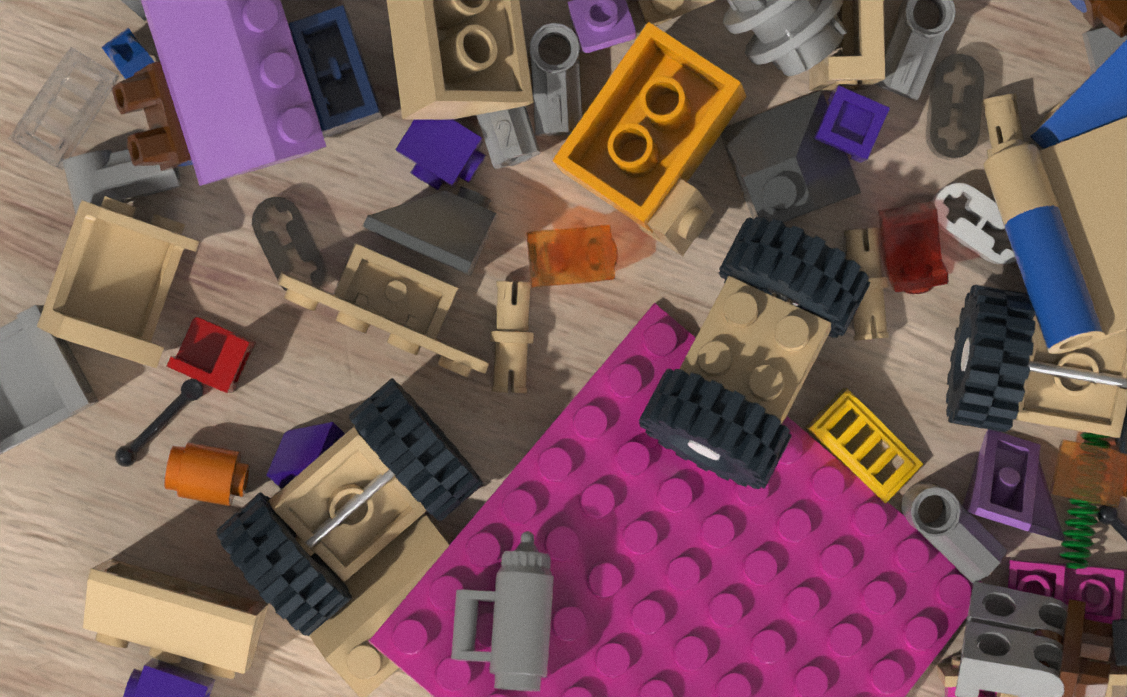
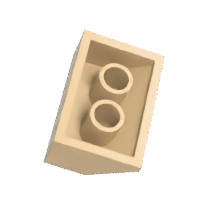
M387 0L402 119L453 120L528 106L534 103L519 0Z
M427 512L422 514L344 582L350 590L349 593L352 595L351 600L309 635L324 659L359 697H368L399 668L368 641L453 541Z
M109 559L90 570L87 581L83 628L97 632L95 640L103 644L128 648L130 641L150 647L149 655L156 659L171 663H181L182 657L204 662L202 667L204 672L233 679L236 672L245 674L251 668L269 603Z

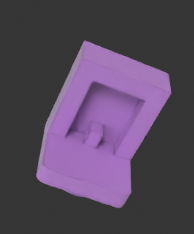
M626 0L568 1L573 31L578 38L580 52L590 53L636 38V29Z

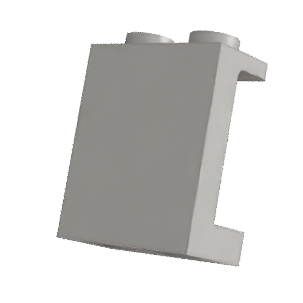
M44 305L30 307L17 314L18 319L0 328V455L99 402L67 341L37 328Z

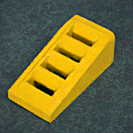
M842 388L806 426L826 448L885 504L923 466V463L848 388ZM851 410L857 417L835 438L829 431ZM867 425L873 432L850 453L844 446ZM882 440L888 447L866 469L860 461ZM897 454L904 462L881 484L875 476Z

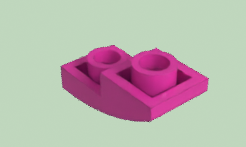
M1010 560L1008 588L1052 597L1062 601L1067 606L1069 599L1086 602L1084 619L1112 624L1113 620H1120L1124 617L1127 569L1100 566L1073 569L1066 568V563Z

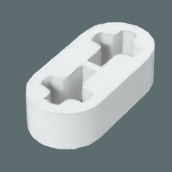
M965 183L948 185L941 188L934 195L930 214L934 223L942 231L993 264H1009L1016 261L1013 250L1002 249L995 253L992 250L995 243L994 238L981 230L984 224L995 230L1005 228L996 202ZM961 194L968 199L964 208L978 218L975 224L962 217L950 222L946 218L949 208L943 204L945 198L956 199Z

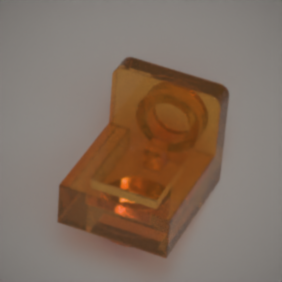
M609 224L584 228L526 232L531 288L585 284L615 279L618 250L612 238Z
M1061 439L1050 494L1119 508L1121 497L1127 498V454L1120 453L1117 450Z

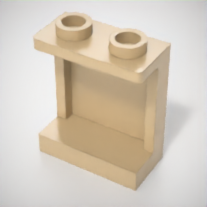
M843 0V4L840 7V21L847 30V33L844 34V38L841 41V56L827 57L809 69V91H832L838 85L848 90H865L885 79L883 0Z
M104 196L101 206L81 200L37 328L57 338L157 368L164 347L151 341L183 250L186 248L196 252L200 241L182 235L186 224L157 214H153L150 223L135 219L133 217L137 207Z

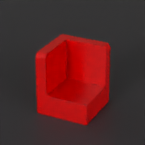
M195 317L189 326L177 356H170L166 366L222 392L233 393L256 342L203 318Z

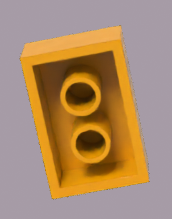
M648 22L552 161L563 174L653 233V230L648 226V222L680 178L685 182L689 181L747 97L739 80Z

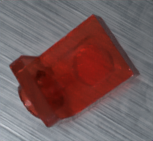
M933 201L878 210L884 271L894 292L922 294L932 290L934 286L948 284V271L941 255L938 213Z

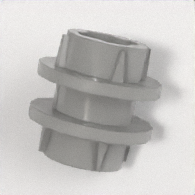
M727 0L730 8L723 18V24L733 34L747 32L751 29L755 33L746 45L745 51L746 56L752 63L760 65L772 62L786 76L798 75L821 62L835 50L843 40L844 34L847 33V30L837 16L843 0Z

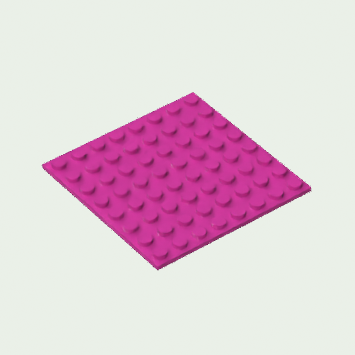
M654 303L368 642L433 697H905L967 618L973 584L916 528L911 526L903 514L887 502L885 504L848 467L788 416H786L782 425L789 428V434H792V437L764 489L761 487L760 489H753L749 485L744 487L738 485L732 479L728 481L722 479L716 473L710 470L705 471L697 467V464L680 458L676 455L675 451L664 448L658 443V439L646 434V430L639 425V419L666 369H672L673 371L680 369L695 340V337ZM526 531H530L534 534V544L539 553L549 554L551 559L550 571L554 576L547 677H541L540 691L494 688L495 674L489 673L490 662L451 659L456 590L495 591L496 573L501 568L502 555L505 551H515L521 543V535ZM478 601L475 651L491 652L494 602Z

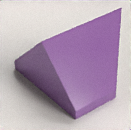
M987 430L962 506L967 512L1028 532L1065 541L1039 460L1041 445L999 431Z

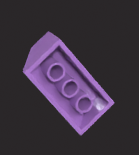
M141 0L200 186L298 159L327 147L281 0Z

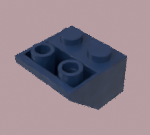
M343 5L288 23L324 138L384 118L349 14Z

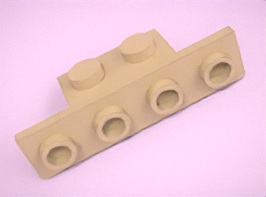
M357 243L353 246L333 293L283 271L279 276L278 284L288 288L284 298L297 305L315 311L319 302L339 311L336 321L363 333H367L370 324L390 333L387 343L414 355H418L421 347L441 355L438 365L465 377L469 376L472 369L485 374L489 363L485 359L437 339V335L458 290L457 287Z

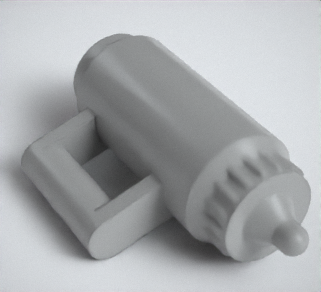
M526 531L521 535V543L515 551H505L502 555L501 568L496 573L495 591L456 590L451 659L490 662L489 673L495 674L494 688L540 691L541 677H547L554 576L550 571L551 559L549 554L539 553L534 544V534L530 531ZM478 601L494 602L491 652L475 651Z

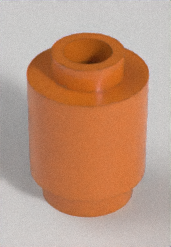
M189 442L186 444V447L173 446L166 467L165 489L177 491V496L181 498L231 506L234 496L244 497L250 465L241 463L240 451Z

